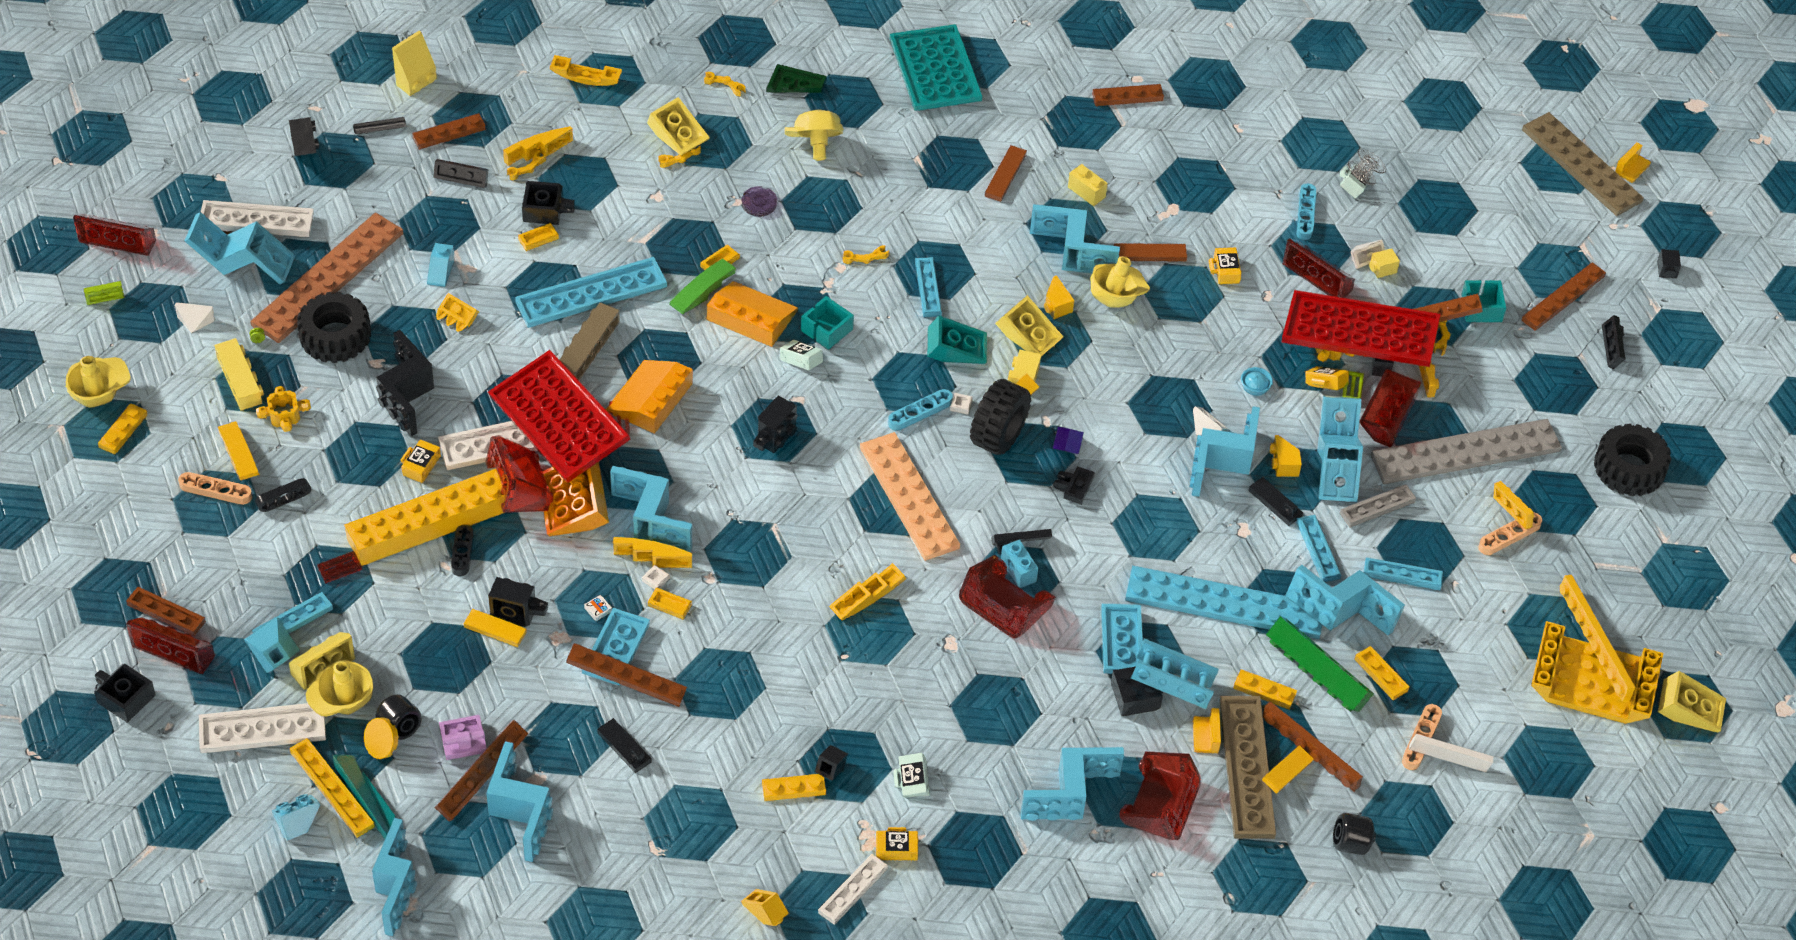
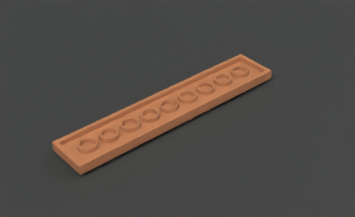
M375 212L250 321L253 328H262L266 336L280 343L298 327V314L311 298L315 299L319 294L326 295L327 292H331V294L338 292L403 235V229Z

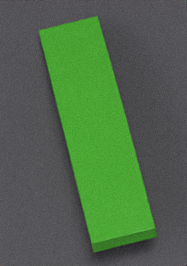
M722 258L685 286L670 301L669 305L681 314L688 312L708 300L709 293L721 287L722 281L735 274L736 268Z

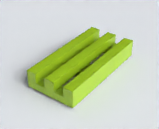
M121 281L83 288L87 305L124 298Z
M1349 371V376H1352L1350 396H1346L1347 382L1345 387H1343L1342 397L1361 398L1364 373ZM1356 377H1359L1357 397H1354Z

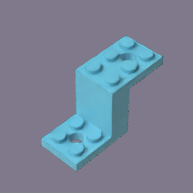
M1033 204L1030 234L1065 238L1062 270L1093 273L1096 265L1117 264L1120 247L1084 243L1087 210Z
M201 212L195 215L184 240L223 275L254 262L278 284L285 283L296 256L257 221L227 235Z
M1323 396L1317 449L1322 459L1318 496L1320 500L1358 501L1363 445L1358 438L1361 398ZM1344 412L1346 414L1345 419L1337 421L1335 419L1336 413ZM1337 477L1345 478V483L1342 486L1335 485L1334 481Z
M1252 406L1251 414L1247 413L1244 434L1203 428L1202 435L1197 436L1196 446L1199 447H1195L1189 485L1190 488H1193L1192 496H1200L1204 468L1249 475L1260 407Z
M612 466L610 471L611 495L639 502L633 516L634 538L660 542L691 553L692 524L664 516L669 504V479L629 470L624 467Z
M1301 565L1297 568L1285 595L1330 631L1356 613H1359L1389 636L1393 633L1405 607L1404 603L1361 570L1332 588ZM1379 605L1383 607V612L1380 610Z
M505 741L486 792L488 812L491 816L528 824L523 836L525 861L533 862L535 855H539L541 850V837L546 836L547 820H551L553 815V808H551L552 797L548 787L510 779L512 775L516 774L517 763H515L516 752H514L513 743Z
M1062 748L1058 769L1060 790H1023L1021 819L1030 821L1037 819H1083L1086 802L1085 777H1120L1124 748Z

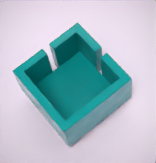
M1465 280L1461 296L1479 295L1482 281ZM1485 280L1482 293L1479 295L1483 312L1465 316L1466 322L1503 321L1506 304L1501 280Z
M827 296L819 301L815 308L812 307L801 316V331L812 339L816 338V342L827 350L831 349L853 330L854 315Z

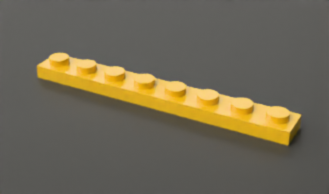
M1565 575L1560 584V593L1564 596L1568 607L1575 616L1576 622L1579 623L1583 630L1584 636L1588 639L1592 650L1598 657L1599 663L1603 666L1608 679L1612 682L1616 693L1622 702H1629L1636 687L1572 575Z

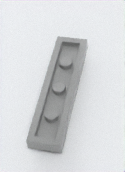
M1405 484L1340 510V515L1349 528L1413 504L1416 501V497Z

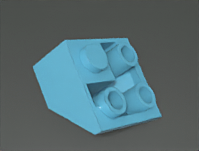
M278 617L244 639L267 673L300 651Z
M303 794L296 797V801L289 804L288 802L280 803L276 806V809L272 810L283 837L287 841L308 832L320 807V803L312 795Z

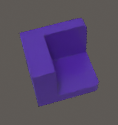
M1058 426L1053 448L1079 454L1084 432Z

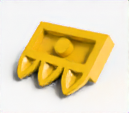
M448 293L439 306L436 317L437 320H441L447 316V326L457 321L456 331L460 332L467 326L470 327L479 311Z

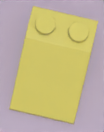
M421 31L414 33L392 47L396 85L409 96L419 92L437 79L436 66Z
M679 97L650 113L647 124L657 137L679 155L685 154L710 138Z
M1028 295L995 323L1011 341L1025 351L1041 354V357L1063 338L1062 334Z
M1678 671L1663 681L1658 712L1672 721L1719 733L1721 731L1726 698Z

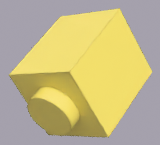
M1391 248L1372 253L1369 267L1376 277L1380 278L1397 273L1400 260Z

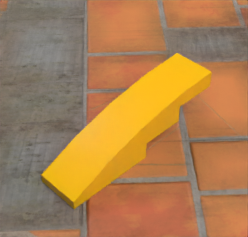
M569 126L550 130L509 146L503 150L504 163L510 166L521 158L529 161L538 150H540L542 155L546 153L547 157L573 141V128Z
M237 422L218 426L219 434L240 481L259 475L254 459Z
M613 537L614 555H633V561H653V566L655 565L658 568H692V553L656 541Z
M892 563L879 575L874 573L862 584L859 581L829 607L843 621L888 594L905 581L906 577Z

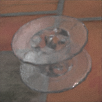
M1360 148L1357 153L1361 161H1348V168L1357 179L1373 186L1376 184V179L1373 175L1374 171L1381 174L1385 173V164L1371 151Z

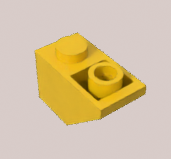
M1275 435L1274 442L1270 443V454L1274 455V458H1272V469H1275L1276 477H1299L1302 465L1300 450L1281 436Z

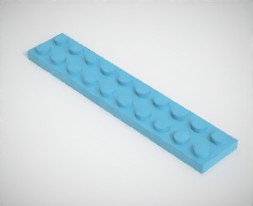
M1132 565L1125 601L1268 630L1271 629L1281 616L1287 618L1309 638L1320 639L1322 624L1286 596Z

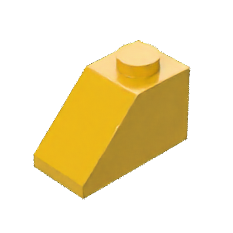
M1057 275L1053 276L1044 303L1045 311L1053 319L1072 313L1074 307V299Z
M756 889L741 901L742 905L765 925L777 926L789 914L776 892Z

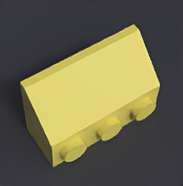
M339 632L334 636L328 637L321 644L312 647L301 656L295 657L289 662L290 674L305 690L316 681L317 675L329 665L339 660H355L352 636L349 633Z

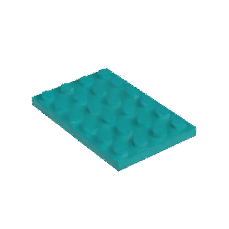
M956 24L890 34L889 39L914 111L982 101L979 85Z

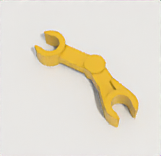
M705 72V84L723 83L731 87L733 93L739 97L741 96L740 90L746 93L745 85L734 82L729 76H716L713 72Z
M701 146L697 149L693 148L683 155L658 156L660 167L666 168L674 163H685L692 155L700 154Z
M540 150L535 152L532 161L526 166L508 168L507 175L510 176V180H516L519 175L534 172L537 166L546 161V153L539 157Z
M885 245L879 246L873 253L865 255L853 254L852 251L846 250L843 254V263L850 264L855 261L868 264L872 260L886 259L889 256V250L884 252Z
M1447 321L1439 322L1438 328L1441 331L1442 338L1435 344L1433 350L1435 353L1436 349H1441V356L1445 354L1447 341L1451 336L1446 326Z

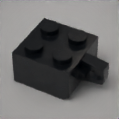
M311 117L288 120L294 156L316 153V149H319L318 138L314 139L313 132L316 131L315 120L311 121Z
M537 181L526 182L522 203L523 222L559 225L561 213H574L575 200L563 198V186L561 184Z
M778 395L758 416V435L753 441V446L761 451L767 449L772 453L782 448L786 440L796 433L797 406Z
M496 577L488 595L490 615L518 626H529L534 615L545 616L548 610V602L536 598L535 586H531L528 583H519L508 578Z
M125 663L120 665L111 675L102 670L95 674L96 682L100 684L94 691L97 703L127 723L156 695L153 682Z
M1136 666L1113 670L1111 686L1121 717L1156 711L1161 708L1163 691L1131 679Z

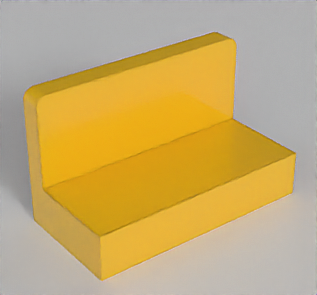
M1637 142L1618 161L1615 170L1619 176L1631 183L1651 164L1649 160L1640 156L1643 145Z
M1211 708L1209 717H1193L1194 752L1218 754L1221 743L1219 708Z

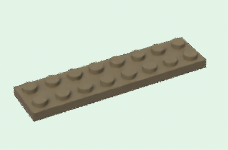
M1550 112L1523 125L1522 131L1616 217L1643 202L1644 197Z
M1220 696L1219 704L1234 839H1275L1276 829L1271 788L1262 781L1263 777L1269 773L1260 696Z

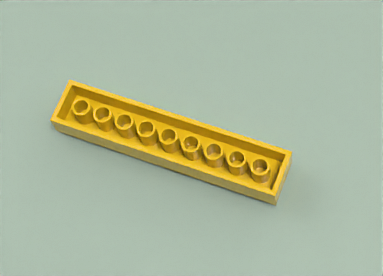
M525 457L344 524L347 541L360 565L364 566L452 533L461 525L470 526L543 498L542 485Z

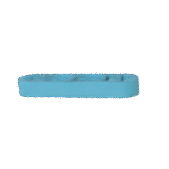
M1309 183L1303 184L1299 193L1296 235L1302 240L1310 239L1314 229L1316 187ZM1303 203H1309L1311 207H1305ZM1308 216L1310 220H1304L1301 217Z
M942 389L896 410L889 415L888 426L894 431H899L951 406L953 395L949 390ZM931 404L933 407L927 409L923 405ZM914 411L917 413V415L910 416L908 415V412Z

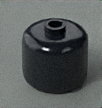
M400 694L391 695L384 699L378 706L375 714L376 718H387L391 721L392 725H395L398 740H405L411 737L418 730L422 721L419 709Z
M1350 813L1340 814L1335 821L1333 829V845L1335 849L1358 855H1365L1369 852L1376 837L1372 819L1367 816Z

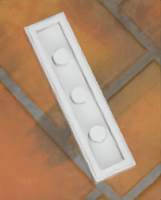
M1415 734L1409 743V750L1483 772H1487L1493 763V756L1419 734Z
M871 854L818 909V913L835 925L888 869V865Z

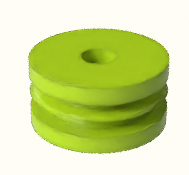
M262 328L250 330L251 342L261 343L265 340V332Z

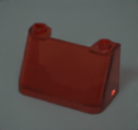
M492 436L485 462L487 468L496 467L502 484L500 493L505 495L504 503H501L502 511H549L550 503L553 502V493L549 490L541 469L539 455L534 450L508 439Z
M993 555L969 568L959 591V599L965 606L1009 637L1018 638L1027 632L1052 607L1056 597L1048 591L1042 590L1033 598L1005 578L1007 574L1006 563L996 555Z
M1145 751L1142 760L1139 762V770L1142 772L1144 780L1134 805L1125 804L1120 810L1119 817L1125 825L1168 840H1179L1200 788V773L1190 754Z

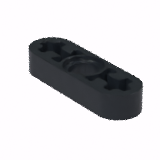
M300 478L259 495L255 503L261 512H268L308 495L312 488L307 479Z
M461 525L455 532L451 569L452 573L456 576H464L470 569L474 533L469 525ZM464 533H467L465 538L466 541L462 539ZM462 547L468 549L466 553L457 552ZM459 560H462L463 562L461 568H458L460 563Z

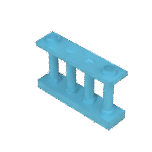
M1144 638L1136 656L1137 659L1143 662L1138 661L1131 679L1206 709L1214 691L1207 689V687L1211 688L1219 669Z

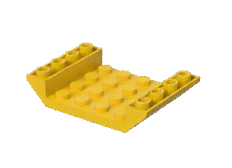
M1546 621L1531 686L1546 702L1625 724L1651 717L1663 658L1662 652L1644 648L1641 656H1636L1615 650L1636 687L1629 702H1622L1612 682L1608 679L1603 666L1599 663V659L1592 650L1590 643L1564 636L1566 626Z

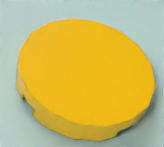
M387 718L372 719L364 731L365 747L368 753L377 759L391 757L393 751L398 746L397 729Z

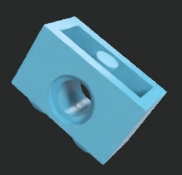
M1020 539L1002 546L1001 561L1019 589L1037 582L1038 567Z

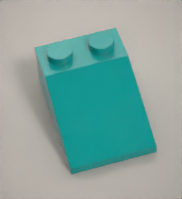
M939 315L928 326L927 357L949 363L986 364L987 332Z

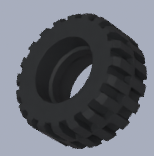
M327 292L326 295L319 294L315 299L311 298L298 314L297 326L301 346L307 354H311V357L317 360L319 358L322 362L331 361L332 363H337V361L341 360L343 362L348 361V358L351 357L353 359L358 356V352L362 353L365 346L370 342L371 327L367 308L358 298H353L350 294L346 293L344 295L342 292L334 294ZM331 323H344L348 325L346 328L336 332L321 330L322 327Z
M1006 379L995 381L988 388V391L985 392L978 404L977 411H975L970 429L972 443L995 455L1006 453L1015 443L1025 425L1031 407L1030 392L1026 388Z
M1631 423L1624 426L1618 425L1614 429L1611 428L1606 431V434L1602 436L1594 457V467L1598 477H1601L1600 480L1604 484H1608V488L1611 490L1615 489L1622 495L1626 493L1628 496H1635V494L1642 496L1646 495V492L1648 494L1654 492L1655 489L1662 485L1671 463V451L1667 447L1666 441L1661 439V435L1657 432H1652V429L1649 427L1644 428L1639 424L1634 426ZM1619 455H1634L1643 460L1646 465L1629 464Z

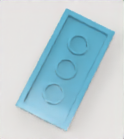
M1101 604L1103 673L1113 674V670L1135 667L1138 661L1143 662L1136 658L1143 642L1141 605Z
M613 608L592 650L631 664L650 625V619ZM582 669V674L620 686L619 683Z

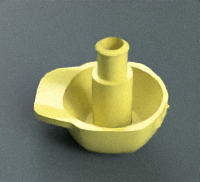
M826 110L804 112L797 117L794 127H785L784 129L785 135L789 137L810 138V145L813 146V159L816 161L826 159L828 137L841 135L844 130L839 115Z
M1123 256L1118 258L1117 264L1096 265L1090 278L1092 295L1105 306L1112 308L1125 307L1132 304L1137 296L1149 292L1150 287L1142 273L1130 267L1132 264L1131 260Z
M85 356L80 362L75 363L69 368L65 387L74 400L83 406L92 408L111 402L117 390L127 385L131 377L127 365L121 358L102 359Z
M339 660L326 667L317 675L316 681L306 691V701L320 716L327 717L337 713L350 715L371 700L373 679L364 666L352 661Z

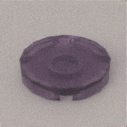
M762 186L751 187L743 193L741 205L743 210L752 216H767L776 209L777 197L769 188L764 189Z

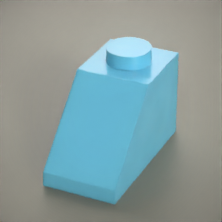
M435 243L430 256L428 285L446 287L455 260L453 245Z

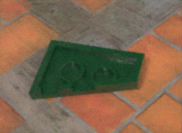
M777 64L766 87V93H821L827 81V76Z

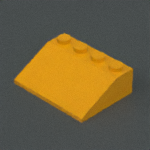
M732 281L715 293L707 304V320L773 347L798 311V307Z
M644 360L605 410L611 415L655 434L693 384V369L678 362Z
M599 462L569 483H566L553 467L538 473V478L542 485V506L548 536L590 531L609 523Z

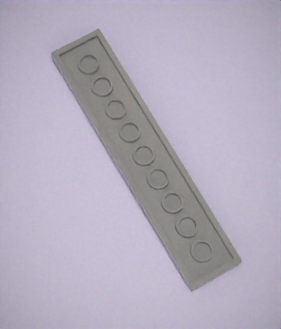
M1542 419L1372 450L1371 457L1383 484L1557 453L1561 451L1562 447L1549 420Z

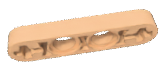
M191 472L181 474L178 479L180 489L185 492L243 505L252 500L251 488L247 485ZM203 484H211V487L208 489L201 488ZM222 488L230 489L227 493L219 492Z
M1534 512L1533 527L1527 530L1517 520H1514L1483 536L1478 546L1479 551L1484 555H1492L1540 529L1542 517ZM1519 527L1523 532H1515L1513 528ZM1498 535H1505L1508 539L1501 540Z
M1429 704L1424 708L1409 743L1415 734L1429 738L1433 737L1442 715V710L1439 706ZM1431 712H1432V713H1435V714L1433 715L1432 720H1431V721L1428 720L1429 715L1431 714ZM1427 726L1431 732L1425 733L1421 731L1420 727ZM1408 744L1403 755L1402 764L1408 770H1416L1420 766L1425 754L1409 750ZM1412 754H1416L1414 761L1410 762Z

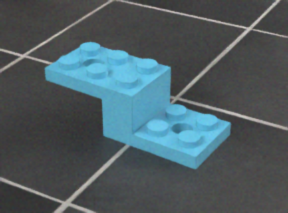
M394 818L372 869L376 893L388 895L381 914L385 935L393 936L396 929L400 928L403 911H407L409 907L410 894H413L417 887L412 861L400 858L401 852H405L408 841L405 840L406 829H404L403 820Z

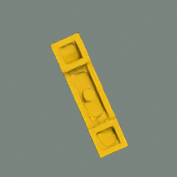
M554 55L550 65L551 71L566 79L594 86L618 84L622 69L605 66L604 70L572 64L571 58Z

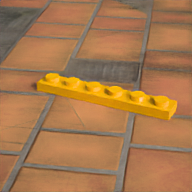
M308 738L289 748L292 756L357 838L375 828L372 819Z

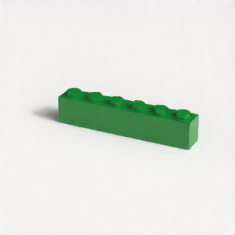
M1280 616L1267 632L1266 636L1270 638L1269 642L1274 647L1283 649L1285 651L1284 656L1291 661L1295 660L1298 662V668L1307 674L1309 672L1314 676L1312 680L1320 686L1324 685L1327 687V693L1335 699L1339 698L1342 700V706L1348 711L1360 712L1374 693L1287 618Z

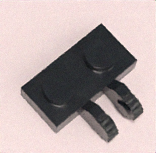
M1078 466L1074 474L1060 471L1057 475L1060 480L1056 479L1054 481V488L1065 491L1063 499L1082 505L1094 479L1095 472Z

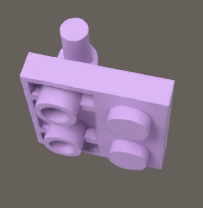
M480 715L439 722L446 760L482 754L487 749Z

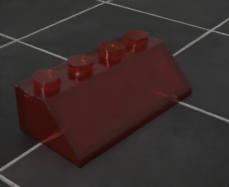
M78 214L73 216L78 241L81 243L149 256L156 242L154 228L101 218L94 215Z
M1291 238L1287 240L1282 263L1284 266L1329 296L1345 298L1353 291L1355 278L1350 274H1347L1298 240Z
M1388 369L1385 370L1359 422L1373 441L1388 447L1393 446L1418 396L1421 385L1420 381Z
M141 617L128 620L126 623L132 647L203 675L215 657L213 645L208 641H201L188 633L183 634L170 626L160 625L155 620Z

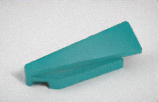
M333 755L335 768L346 782V787L372 819L383 838L386 839L392 822L396 818L395 814L365 773H361L353 755Z

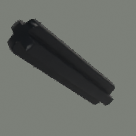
M405 117L356 123L353 124V130L355 134L404 128L406 127Z

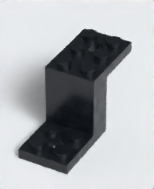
M399 329L394 332L393 344L396 349L395 358L401 364L376 377V390L379 395L378 402L382 408L385 407L393 420L396 419L400 428L404 432L407 431L412 437L418 432L415 409L409 402L434 389L432 364Z

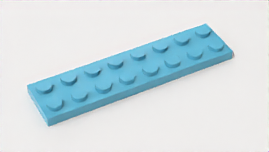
M651 257L515 297V302L527 327L530 328L596 308L599 302L608 305L666 288L667 281L655 258Z

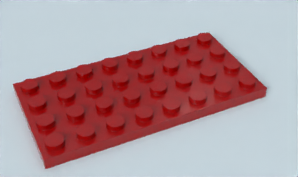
M1294 290L1282 335V343L1430 367L1441 314Z
M548 350L488 391L491 399L566 483H569L631 440L626 431L551 350Z

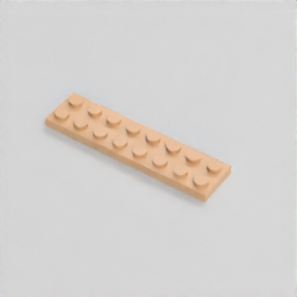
M893 432L860 443L863 455L924 561L960 549L958 539L896 433Z

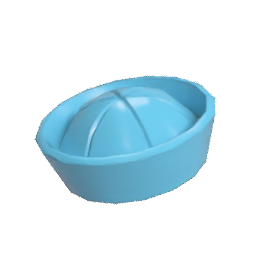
M1252 367L1246 369L1241 374V383L1247 393L1259 396L1265 394L1273 385V378L1267 370Z

